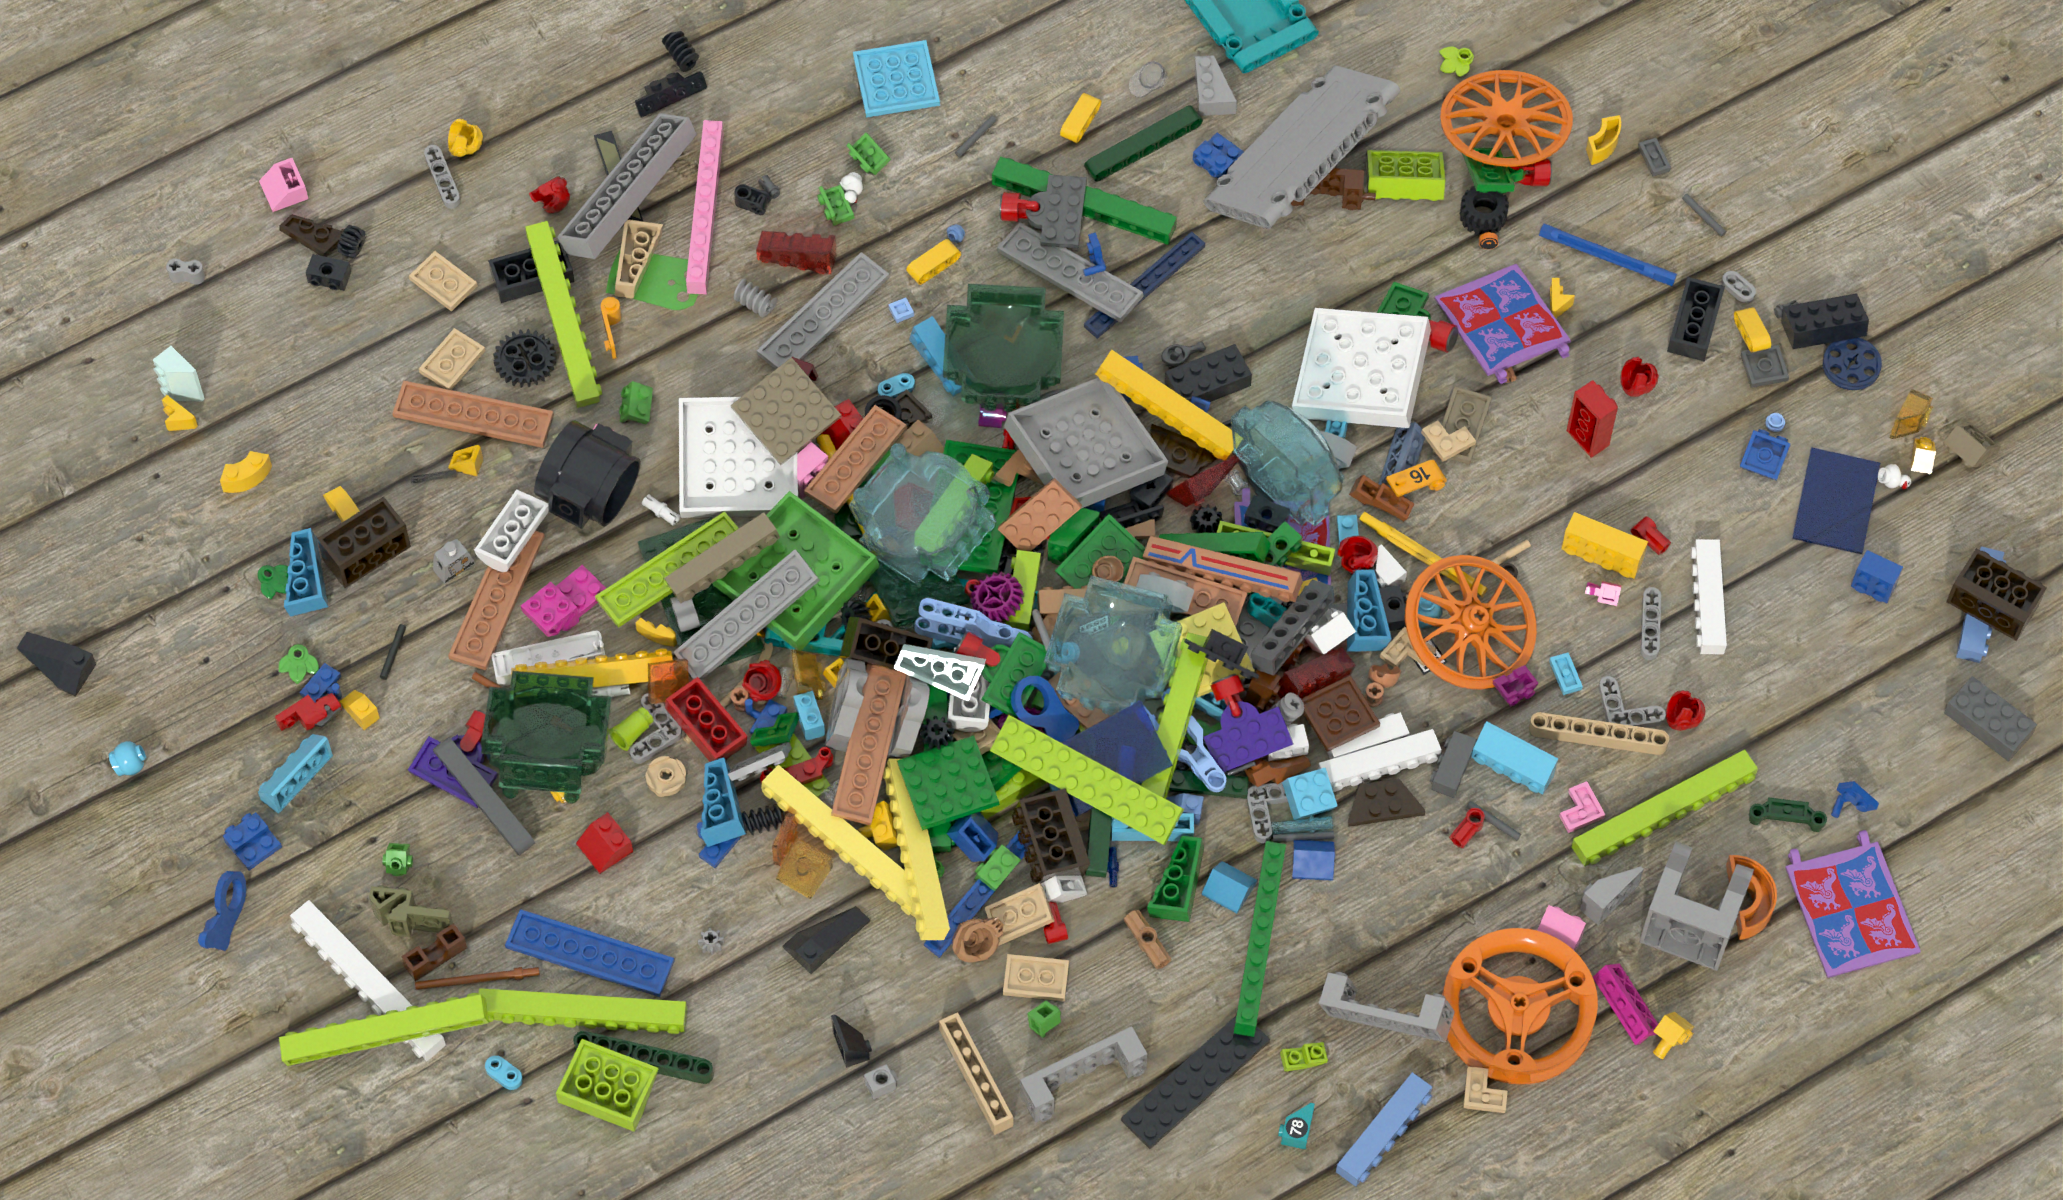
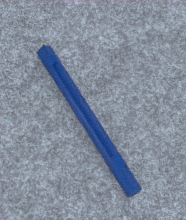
M1543 224L1540 229L1539 236L1614 263L1664 284L1673 286L1675 283L1676 273L1579 238L1547 224Z

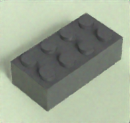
M1973 676L1948 702L1944 714L2008 762L2029 740L2037 726L2034 721Z

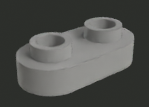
M1735 271L1724 273L1721 281L1722 286H1725L1724 289L1742 303L1753 301L1756 290L1752 284Z

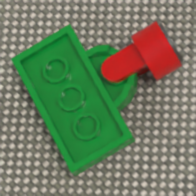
M1473 148V150L1488 156L1493 149ZM1500 149L1494 156L1498 158H1515L1513 156L1503 157ZM1462 153L1476 191L1483 193L1489 191H1498L1500 193L1514 192V182L1523 185L1547 187L1552 179V164L1548 158L1524 166L1504 167L1485 164Z
M1393 282L1377 313L1428 317L1431 327L1429 337L1431 348L1446 353L1450 352L1457 341V325L1442 320L1439 322L1431 320L1430 313L1423 309L1429 299V293Z
M969 631L968 633L965 632L954 653L986 659L981 674L990 684L981 700L1017 719L1018 716L1014 713L1011 705V693L1015 684L1028 676H1041L1054 651H1046L1044 645L1021 632L1017 634L1010 648L998 644L989 648L981 644L983 642L982 638ZM1027 685L1022 692L1021 702L1023 707L1034 689L1033 685Z

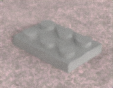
M789 742L782 743L736 763L729 771L728 776L731 781L735 779L742 781L749 777V773L754 771L756 774L766 770V766L772 763L774 766L781 764L789 756L788 753L792 747Z

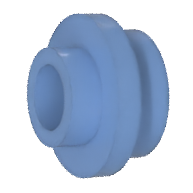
M955 224L947 228V235L951 241L960 243L965 236V231L960 225Z

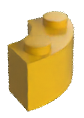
M1620 115L1602 118L1599 132L1588 137L1586 151L1591 165L1604 161L1614 152L1621 130Z
M250 451L241 462L225 464L220 479L223 492H243L261 483L272 468L269 454Z

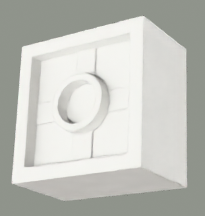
M1331 608L1325 612L1306 635L1305 640L1313 651L1325 654L1356 631L1344 612Z

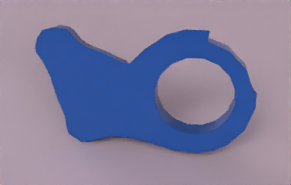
M1028 676L1015 684L1011 693V705L1019 719L1027 725L1043 727L1044 734L1069 747L1075 732L1080 726L1079 721L1064 708L1051 684L1040 676ZM1027 685H1033L1038 688L1043 695L1044 707L1039 715L1028 713L1022 705L1021 695Z
M226 871L219 878L214 898L217 914L206 921L203 932L199 934L198 943L201 947L227 950L233 927L242 911L246 897V880L241 871ZM232 882L233 896L227 907L226 895L228 887Z

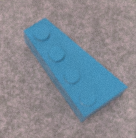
M933 316L913 327L909 338L910 342L941 380L943 387L948 393L950 392L952 396H955L973 385L974 377Z
M311 528L292 532L289 553L290 564L287 572L288 583L286 584V600H284V608L290 617L328 607L317 537Z
M1356 570L1348 581L1347 619L1356 632L1347 638V652L1383 651L1391 641L1374 570Z
M725 758L705 764L704 808L701 818L703 823L700 834L707 847L746 834L734 780L731 781L728 776L731 769Z

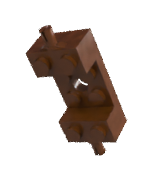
M1333 168L1310 192L1313 195L1343 196L1342 209L1361 210V203L1364 200L1375 201L1376 193L1365 192L1363 189L1364 170ZM1293 200L1291 202V205L1304 206V200H1302L1301 202Z
M1301 642L1280 668L1288 671L1291 665L1295 666L1300 656L1298 654L1301 653L1304 643ZM1257 670L1256 673L1259 677L1258 679L1252 678L1243 702L1252 704L1259 713H1263L1268 706L1271 708L1276 700V695L1281 688V685L1278 684L1281 676Z

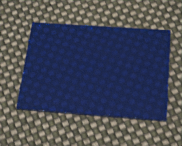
M1811 447L1792 539L1862 554L1881 463Z
M1141 701L1062 742V744L1137 784L1173 766L1167 750L1164 748ZM1067 793L1076 817L1095 808Z

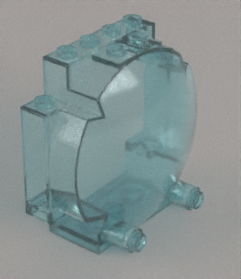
M1265 401L1260 406L1257 405L1253 410H1250L1245 405L1232 415L1231 426L1234 453L1247 464L1248 477L1277 504L1289 508L1290 516L1301 526L1309 521L1315 527L1329 515L1328 504L1341 493L1342 483L1345 478L1340 472L1331 447L1318 429L1298 412L1275 401Z
M896 443L890 449L891 455L863 488L856 489L853 493V500L850 502L849 507L857 523L863 526L865 531L858 541L860 545L874 554L878 560L915 584H918L920 580L926 577L928 570L948 581L951 576L957 573L959 566L968 560L974 548L981 544L983 537L994 528L997 522L993 512L982 506L988 502L990 492L986 485L973 478L967 469L954 458L931 451H926L918 457L907 452L903 444Z
M1090 576L1084 598L1065 593L1044 659V663L1049 670L1061 673L1056 688L1060 697L1066 700L1078 699L1083 704L1082 707L1089 710L1098 708L1108 715L1117 713L1130 716V713L1136 714L1138 707L1144 704L1146 697L1156 698L1157 695L1162 697L1165 686L1175 669V661L1178 654L1177 646L1183 629L1181 623L1171 621L1169 618L1173 607L1169 596L1095 576Z

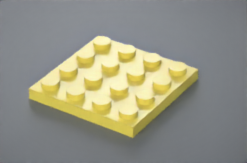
M1224 602L1150 632L1169 678H1171V675H1175V661L1177 657L1181 656V642L1183 638L1186 639L1188 632L1208 637L1211 629H1214L1242 643ZM1246 652L1240 665L1255 672ZM1208 659L1197 698L1212 692L1210 687L1212 682L1235 673L1239 675L1240 680L1246 677L1240 675L1241 671L1236 668L1232 671L1222 666L1224 662L1218 659L1216 662Z

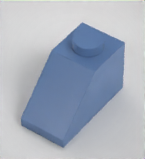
M1182 793L1166 798V800L1183 808V813H1194V824L1200 825L1203 796Z

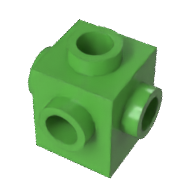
M389 843L386 854H383L382 861L383 866H386V873H392L393 876H402L407 874L409 867L412 868L413 855H410V844Z

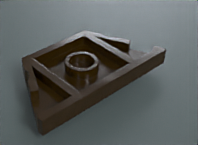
M1151 424V437L1168 460L1166 470L1192 479L1217 459L1212 452L1200 447L1191 438Z
M1400 779L1359 784L1348 819V827L1424 816L1425 809Z

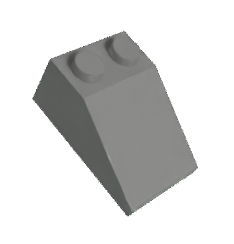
M1640 866L1599 879L1593 885L1590 883L1583 891L1584 896L1581 899L1580 910L1597 925L1601 924L1639 886L1644 869Z

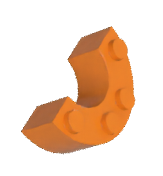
M1729 855L1726 863L1729 883L1737 864L1754 869L1747 889L1753 900V905L1746 910L1739 911L1736 919L1739 940L1755 936L1767 926L1776 905L1777 889L1772 876L1760 863L1745 856Z

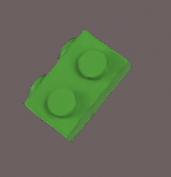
M865 133L854 145L850 143L846 145L850 149L848 153L855 160H860V167L866 173L870 171L876 175L891 160L868 133Z
M841 185L824 190L822 186L818 187L820 193L817 195L820 205L825 206L824 214L827 220H831L833 226L855 218L848 200L845 199V193Z
M632 381L622 389V404L619 408L620 422L624 423L628 419L645 425L649 422L652 387Z
M1001 845L998 849L995 848L988 856L989 860L987 863L984 864L982 862L975 870L977 875L974 880L980 879L993 891H996L1021 861L1004 845Z

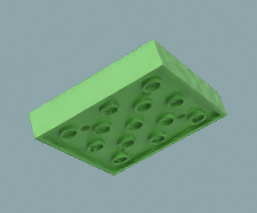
M789 491L766 515L777 529L780 538L773 545L761 550L758 555L746 560L740 567L729 571L725 577L714 581L713 585L734 601L796 549L820 581L772 620L767 627L800 652L880 566L874 554ZM836 566H840L838 570H834Z

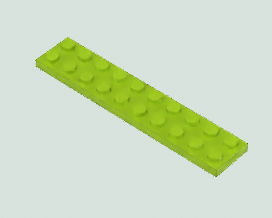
M1008 715L990 749L991 752L1059 789L1066 788L1067 793L1163 845H1166L1184 811L1178 805Z

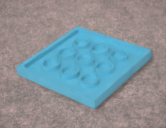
M926 40L853 52L866 118L940 106Z

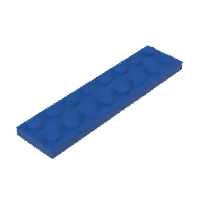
M521 909L505 944L506 949L657 997L661 996L675 962L673 957Z

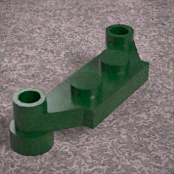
M1768 797L1767 802L1762 805L1753 804L1749 810V821L1753 825H1758L1761 821L1770 819L1807 824L1813 832H1820L1827 822V816L1824 812L1814 811L1809 807V802Z

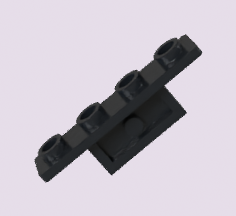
M699 71L684 78L676 72L668 74L663 79L652 81L644 87L648 95L635 100L638 114L641 118L706 89L707 84L703 73Z
M1132 501L1101 511L1100 519L1103 521L1110 514L1121 526L1128 528L1155 519V522L1162 518L1164 506L1159 505L1141 511L1137 502ZM1098 525L1093 526L1092 529H1091V532H1092Z
M1211 629L1203 646L1188 639L1184 641L1189 645L1187 649L1197 654L1199 651L1206 653L1205 657L1213 662H1216L1218 659L1224 662L1222 666L1233 671L1236 668L1241 671L1240 675L1250 680L1252 676L1257 679L1259 677L1257 673L1240 665L1248 646L1214 629Z

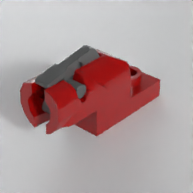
M332 693L317 699L316 703L307 695L276 715L275 720L281 731L292 727L298 720L306 730H310L316 726L324 727L341 712L342 708Z

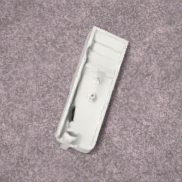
M590 631L492 654V661L497 684L505 687L513 685L511 668H515V665L527 664V666H534L537 662L552 664L557 660L563 659L571 662L575 661L576 658H581L580 656L586 657L589 660L595 659L599 655H605L601 633L599 631Z

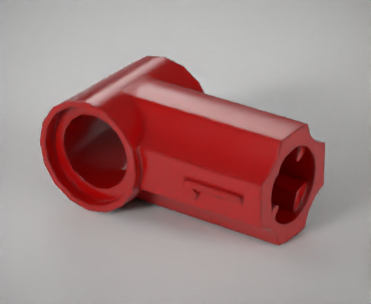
M1647 516L1630 529L1633 536L1648 541L1647 545L1658 555L1663 554L1671 544V541L1657 530L1654 521Z
M1472 808L1467 812L1466 817L1449 836L1453 844L1464 848L1472 837L1483 828V811L1479 808ZM1478 818L1480 821L1472 822L1470 819Z
M1050 901L1048 903L1054 922L1044 926L1047 944L1068 940L1065 923L1061 920L1057 903Z

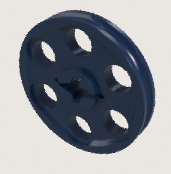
M1862 338L1832 342L1825 351L1822 364L1825 375L1833 384L1847 390H1861L1871 386L1877 380L1882 367V359L1878 350L1870 342ZM1854 344L1857 349L1850 350L1847 348V345ZM1837 351L1840 353V357H1833L1830 352ZM1871 353L1874 358L1871 360L1866 359L1864 354ZM1856 358L1855 364L1849 367V363L1854 361ZM1832 367H1837L1840 369L1841 372L1839 374H1834L1831 372L1830 369ZM1870 369L1874 372V375L1868 376L1864 373V370ZM1855 377L1857 382L1850 383L1847 378Z

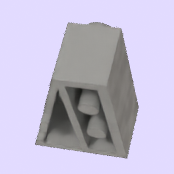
M1214 55L1195 56L1194 71L1198 114L1200 116L1236 114L1237 101Z

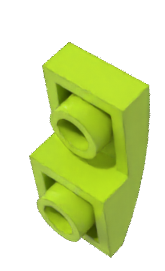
M1323 1042L1304 1044L1301 1048L1282 1049L1280 1052L1284 1072L1306 1069L1328 1062Z

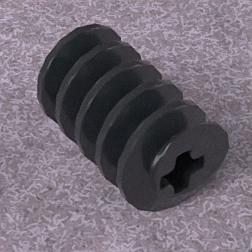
M683 31L671 32L664 36L662 43L673 60L676 61L682 72L691 70L696 65L699 55L695 53V49L691 47L692 45L688 42V38L684 36Z
M777 804L773 805V810L766 806L765 812L760 807L757 810V814L751 809L749 816L745 811L742 812L746 834L749 831L751 835H754L755 829L761 834L763 827L769 832L771 825H773L775 830H778L779 823H781L783 828H786L783 810Z

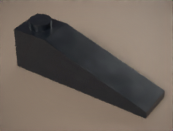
M26 632L17 646V650L34 664L43 675L48 677L58 689L75 697L96 666L92 653L74 645Z
M855 906L797 932L782 947L812 974L866 926L870 919Z

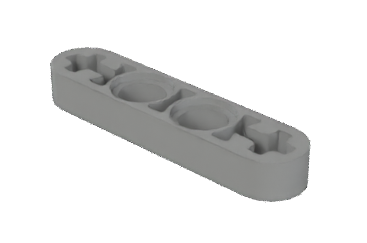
M429 145L424 150L425 160L445 207L450 209L456 208L460 204V196L442 151L437 145ZM432 152H434V154H436V159H437V160H435V161L433 160V157H432V155L430 154V153H432ZM437 166L444 167L442 172L434 171ZM443 181L450 182L448 187L440 186ZM450 192L452 198L454 199L453 201H451L448 197V193Z
M1654 587L1647 588L1642 598L1640 652L1646 660L1656 659L1660 649L1661 592ZM1650 594L1654 597L1653 605H1650ZM1653 611L1657 616L1653 619L1648 618L1646 612ZM1651 628L1655 630L1656 635L1648 636L1645 630ZM1652 642L1653 652L1649 653L1647 650L1648 645Z

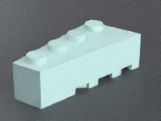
M904 644L894 669L968 701L986 659Z

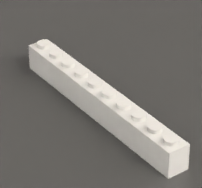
M310 900L290 915L292 928L298 934L301 932L305 936L304 940L310 947L315 946L319 950L317 952L324 961L328 960L332 964L331 968L336 974L339 975L341 973L345 977L344 981L351 989L355 987L359 991V997L364 1002L368 1001L372 1005L371 1008L376 1015H385L387 1011L391 1010L404 1011L407 1007L412 1006ZM441 1034L403 1041L405 1044L409 1043L413 1047L412 1051L418 1058L423 1057L426 1061L446 1046L444 1037Z

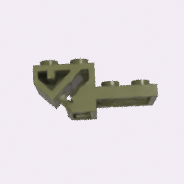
M384 885L371 886L369 899L373 913L383 926L387 923L389 924L390 931L395 936L411 937L412 930L439 933L453 924L450 910L443 907L433 909L423 905H416L412 891L407 888L392 889Z

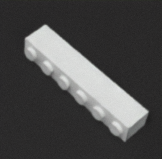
M1696 539L1695 545L1691 547L1690 551L1691 559H1694V564H1692V576H1695L1693 594H1696L1697 598L1694 599V611H1697L1698 617H1695V629L1699 630V635H1696V646L1700 647V654H1724L1727 643L1720 540Z
M1431 729L1320 762L1318 769L1326 768L1332 790L1336 792L1349 785H1359L1362 781L1379 779L1382 775H1393L1400 770L1406 768L1413 769L1418 767L1419 764L1426 762L1433 763L1439 759L1441 747L1434 730Z

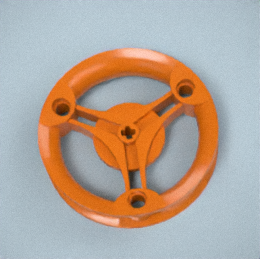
M1525 928L1497 930L1471 942L1453 961L1448 971L1442 994L1455 1011L1447 1036L1452 1049L1469 1067L1488 1069V1078L1508 1084L1522 1085L1543 1082L1560 1075L1570 1068L1580 1058L1589 1043L1598 1010L1595 982L1582 958L1571 947L1556 937ZM1511 952L1528 953L1551 962L1564 973V977L1546 983H1538L1531 978L1523 976H1512L1504 979L1489 972L1481 965L1484 960L1495 955ZM1464 969H1470L1473 972L1467 973ZM1478 977H1481L1482 979L1490 983L1492 986H1494L1493 989L1479 981ZM1571 983H1577L1579 986L1575 987ZM1471 986L1488 1000L1489 1016L1497 1028L1504 1032L1505 1050L1495 1055L1479 1045L1468 1033L1461 1019L1459 1009L1461 990ZM1563 987V992L1548 996V992ZM1567 999L1579 1005L1576 1027L1569 1040L1561 1048L1538 1059H1533L1524 1052L1527 1035L1537 1032L1544 1026L1552 1006ZM1511 1035L1521 1036L1519 1050L1510 1049ZM1515 1061L1518 1065H1512L1509 1062Z

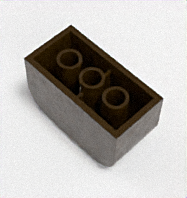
M849 617L839 657L844 659L852 658L864 661L865 665L872 664L899 671L894 669V666L904 644L931 649L933 638L863 618Z

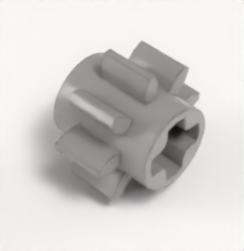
M709 928L705 933L701 932L702 939L698 940V944L703 946V953L707 951L713 955L717 950L721 951L720 944L724 943V938L720 937L719 930L715 932Z

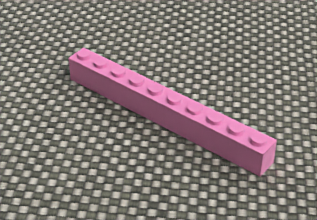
M703 121L686 278L687 294L707 295L724 135L722 121Z

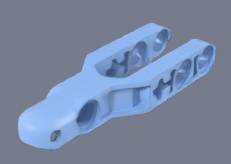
M925 598L920 602L919 614L921 617L916 619L914 625L915 632L919 635L956 645L962 639L960 637L961 633L965 634L968 631L982 638L983 642L981 644L987 647H993L998 644L1010 648L1019 632L1033 639L1027 631L992 621L980 611L931 598ZM929 605L933 608V611H925L923 606ZM949 610L953 615L947 617L942 612ZM925 622L929 627L926 629L921 628L919 623ZM944 627L948 630V633H940L938 628Z
M1170 688L1160 694L1163 701L1166 693L1169 694ZM1142 705L1136 709V713L1153 736L1154 731H1158L1159 724L1156 721L1155 715H1151L1147 708ZM1191 715L1187 733L1195 741L1197 748L1192 754L1181 749L1178 761L1187 763L1194 774L1203 781L1210 791L1220 792L1226 786V776L1203 746V729Z

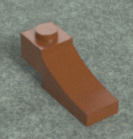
M1365 475L1356 479L1349 493L1350 496L1362 504H1368L1384 510L1403 522L1408 519L1414 503L1404 496L1397 497L1389 486L1384 483L1379 485Z
M1304 755L1265 762L1260 758L1253 760L1252 762L1256 763L1255 766L1245 769L1248 781L1259 787L1270 780L1279 784L1310 767L1311 764Z

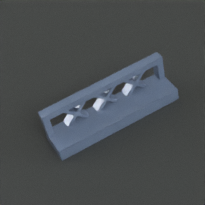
M1416 422L1410 423L1409 428H1396L1379 485L1382 483L1386 485V482H1388L1386 480L1387 476L1417 465L1425 437L1421 433L1422 428ZM1407 430L1406 434L1401 438L1402 432ZM1402 446L1401 450L1396 454L1397 449ZM1397 462L1396 466L1390 471L1391 466Z

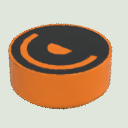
M1492 232L1482 234L1479 237L1480 247L1483 249H1494L1498 246V236Z

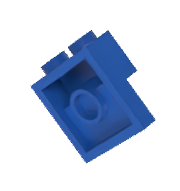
M1217 132L1209 141L1205 140L1193 151V161L1197 166L1207 170L1212 177L1219 178L1227 174L1229 167L1244 151Z
M1753 430L1740 468L1777 481L1791 443H1788V439L1781 436L1776 438L1769 436L1770 433L1765 430Z
M256 812L254 814H246L241 819L240 824L236 827L234 825L229 826L223 835L225 843L248 871L282 848L281 843L271 833L266 823Z

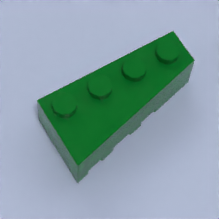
M1181 836L1171 861L1163 873V878L1160 884L1157 885L1155 894L1147 906L1149 917L1190 922L1204 852L1202 838Z

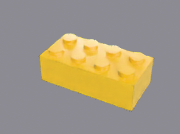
M1574 512L1565 530L1561 550H1564L1569 555L1581 557L1589 563L1601 565L1606 570H1613L1624 577L1635 579L1643 562L1648 541Z

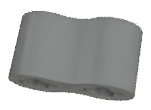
M171 259L167 262L166 269L170 280L174 283L188 281L197 285L205 280L203 266L198 260L184 262L180 259Z
M676 597L670 598L680 632L700 627L692 598L683 603H680Z

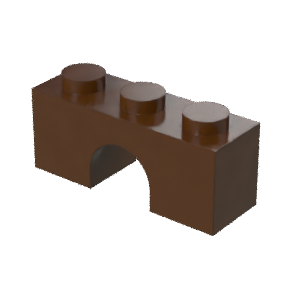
M454 923L437 933V939L431 946L421 949L418 945L401 956L404 967L415 982L467 949L465 938Z

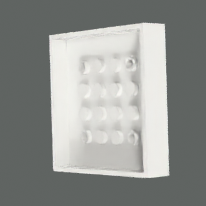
M1315 308L1292 403L1295 418L1409 428L1431 332L1428 317Z
M740 397L679 398V506L681 518L717 517L724 511L729 517L759 516L763 512L767 515L789 491L799 498L797 480L798 452L780 466L731 408V405ZM710 427L713 429V431L711 433L706 432V429ZM771 483L772 487L766 488L765 485ZM712 484L713 488L709 490L706 486Z

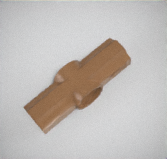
M1133 910L1124 917V922L1138 941L1139 948L1146 953L1156 969L1167 966L1171 962V957L1158 939L1156 931L1150 927L1140 910ZM1150 937L1152 941L1146 942L1143 938Z

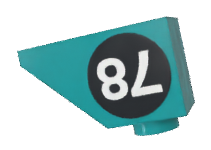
M1309 1103L1286 1117L1285 1125L1280 1124L1278 1136L1282 1137V1145L1306 1150L1315 1103Z

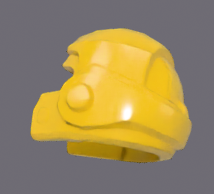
M464 119L453 121L448 135L449 152L453 156L462 157L479 150L483 141L481 129L477 125L468 124Z

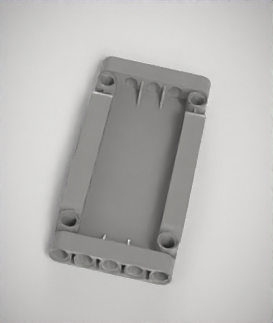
M1334 65L1323 77H1319L1311 83L1312 88L1309 92H1302L1229 167L1226 175L1218 178L1216 188L1203 200L1205 206L1212 212L1270 229L1280 217L1287 216L1293 211L1291 205L1293 200L1298 202L1304 200L1372 129L1377 122V118L1387 113L1385 104H1390L1400 93L1399 86L1387 79Z

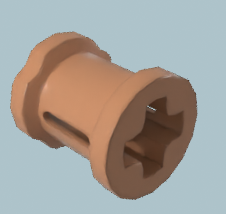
M1370 683L1366 688L1365 699L1370 707H1378L1382 703L1384 688L1379 683Z
M738 687L731 692L730 697L735 709L739 712H744L745 700L749 699V694L744 688Z

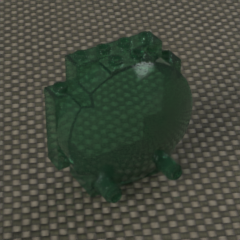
M968 284L967 306L947 305L943 378L953 381L955 385L962 386L961 401H965L967 404L978 403L981 405V408H985L987 411L1004 409L1006 412H1012L1020 409L1021 406H1027L1040 401V390H1048L1050 386L1060 384L1064 311L1045 310L1046 288Z
M513 671L510 688H489L481 739V754H486L489 763L499 768V787H502V792L506 798H515L519 793V789L564 792V799L570 804L576 803L579 800L583 777L596 773L604 764L607 754L612 697L593 695L594 677Z

